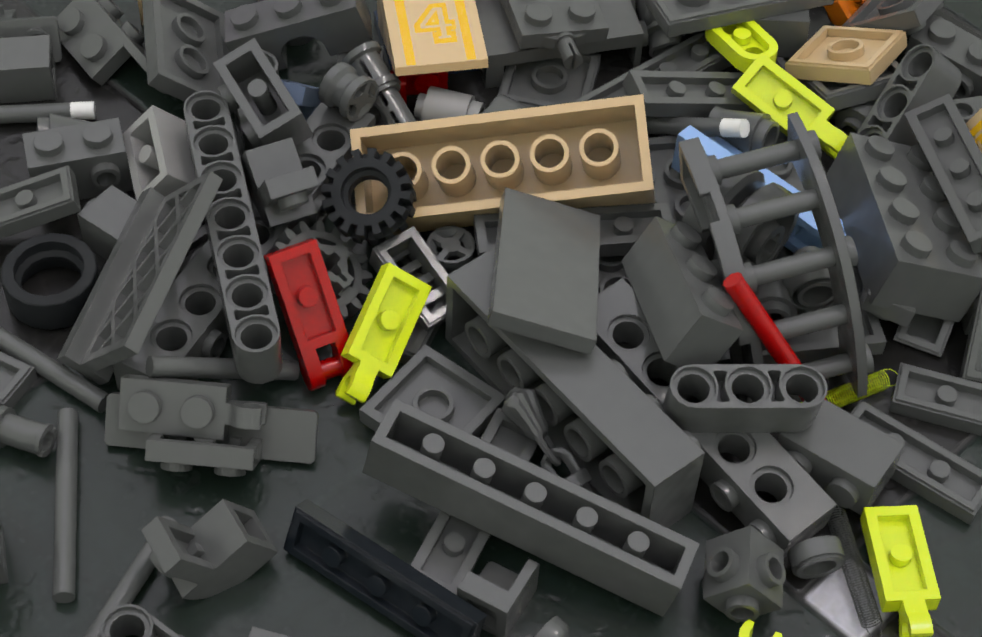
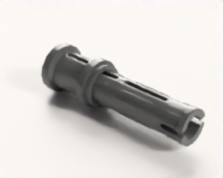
M377 41L363 43L346 54L342 62L355 67L358 76H369L377 82L378 94L373 106H376L386 125L416 121L399 93L401 81L398 76L391 74L380 56L382 49Z

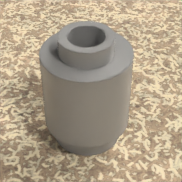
M430 86L427 94L420 93L418 95L414 109V118L418 121L481 114L485 110V103L475 101L474 95Z

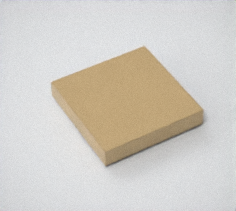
M823 25L785 63V71L795 79L872 85L907 47V34L903 30Z

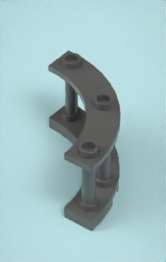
M798 112L788 114L787 142L717 159L715 155H706L699 137L678 142L680 179L693 208L701 233L711 232L718 259L711 262L718 270L717 277L722 287L725 278L736 272L742 274L753 292H757V286L828 268L835 305L776 320L774 323L786 340L838 326L839 354L807 362L803 365H809L819 370L825 379L846 374L857 397L867 395V373L874 371V360L871 350L865 342L861 307L853 267L858 265V253L852 237L844 235L836 204L820 162L822 152L816 132L814 130L807 131ZM792 162L804 188V191L736 208L734 204L725 205L719 186L722 185V179ZM812 210L823 248L753 266L749 261L743 263L735 236L741 234V228ZM723 287L725 293L730 297V295L728 294V292H727V291L725 290V288ZM734 303L733 310L744 331L729 348L731 364H764L762 351L767 349ZM736 395L737 399L741 400L742 402L753 403V401L745 395Z

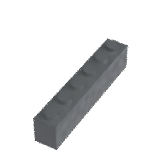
M394 398L370 442L362 472L662 617L682 589L700 544Z

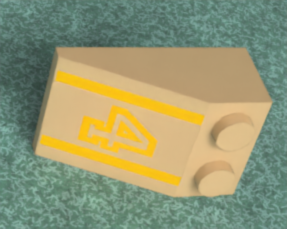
M377 0L378 26L395 76L489 68L475 0Z

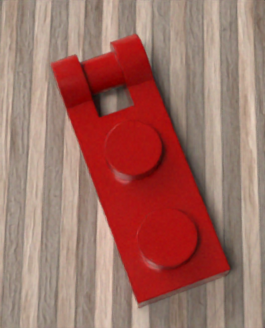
M308 239L264 255L300 362L301 375L308 390L311 392L326 386V380L338 375L343 378L353 365V362L340 356L349 335L317 239ZM331 344L333 356L320 361L316 349Z

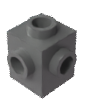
M751 525L706 541L705 568L702 580L703 599L736 623L745 622L748 619L754 621L761 615L783 609V583L786 579V571L784 567V550Z

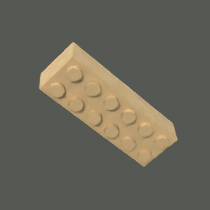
M643 94L350 129L351 151L359 149L362 154H367V148H376L381 155L386 151L394 157L396 162L398 160L401 162L411 178L417 197V202H413L416 211L413 218L407 217L406 223L408 227L405 230L413 226L418 232L433 231L444 226H473L474 215L499 213L500 200L505 187L574 208L655 203ZM365 180L354 188L356 211L359 213L373 214L378 212L387 201V187L380 181ZM400 229L393 232L394 235L402 233Z

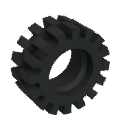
M367 148V154H362L359 149L352 150L350 152L353 158L346 161L342 155L336 160L339 165L336 171L329 168L325 174L329 182L328 184L322 183L321 192L325 196V200H322L323 208L332 223L346 238L349 236L354 242L363 244V240H367L370 245H380V238L385 237L386 240L395 237L393 232L397 229H400L402 232L405 231L408 227L406 223L407 217H414L416 210L413 202H417L416 192L413 188L414 184L399 160L396 162L390 153L384 151L383 155H381L376 148ZM365 180L380 181L387 187L388 191L385 205L373 214L359 213L353 209L351 204V195L354 188Z

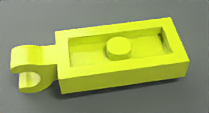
M762 52L732 87V94L755 112L769 114L771 120L779 123L780 131L786 136L788 131V114L798 112L807 131L814 130L816 132L821 149L834 160L848 137L843 131L828 122L835 111L832 106Z
M390 262L381 266L340 355L353 362V365L342 378L335 393L336 397L351 405H355L356 401L365 403L371 392L376 375L382 379L392 378L432 286Z
M917 505L864 507L860 522L881 611L899 613V637L933 636V624L928 610H937L941 596Z

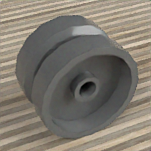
M758 170L722 179V185L719 186L725 205L734 204L736 208L793 194L774 182L765 185L764 174ZM690 203L681 222L690 225L700 234L702 238L701 244L710 261L718 259L711 232L701 233ZM799 214L741 228V234L735 236L743 263L749 261L753 266L775 260L788 241Z

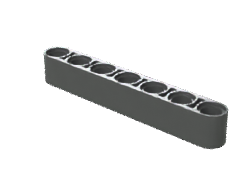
M202 90L193 93L184 102V117L190 155L196 179L209 171L223 179L204 221L238 375L246 382L264 384L273 381L283 369L280 326L228 103L225 98H222L220 93Z

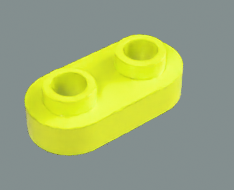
M754 20L705 30L707 41L742 73L749 68L761 52L776 63L778 52L776 40Z

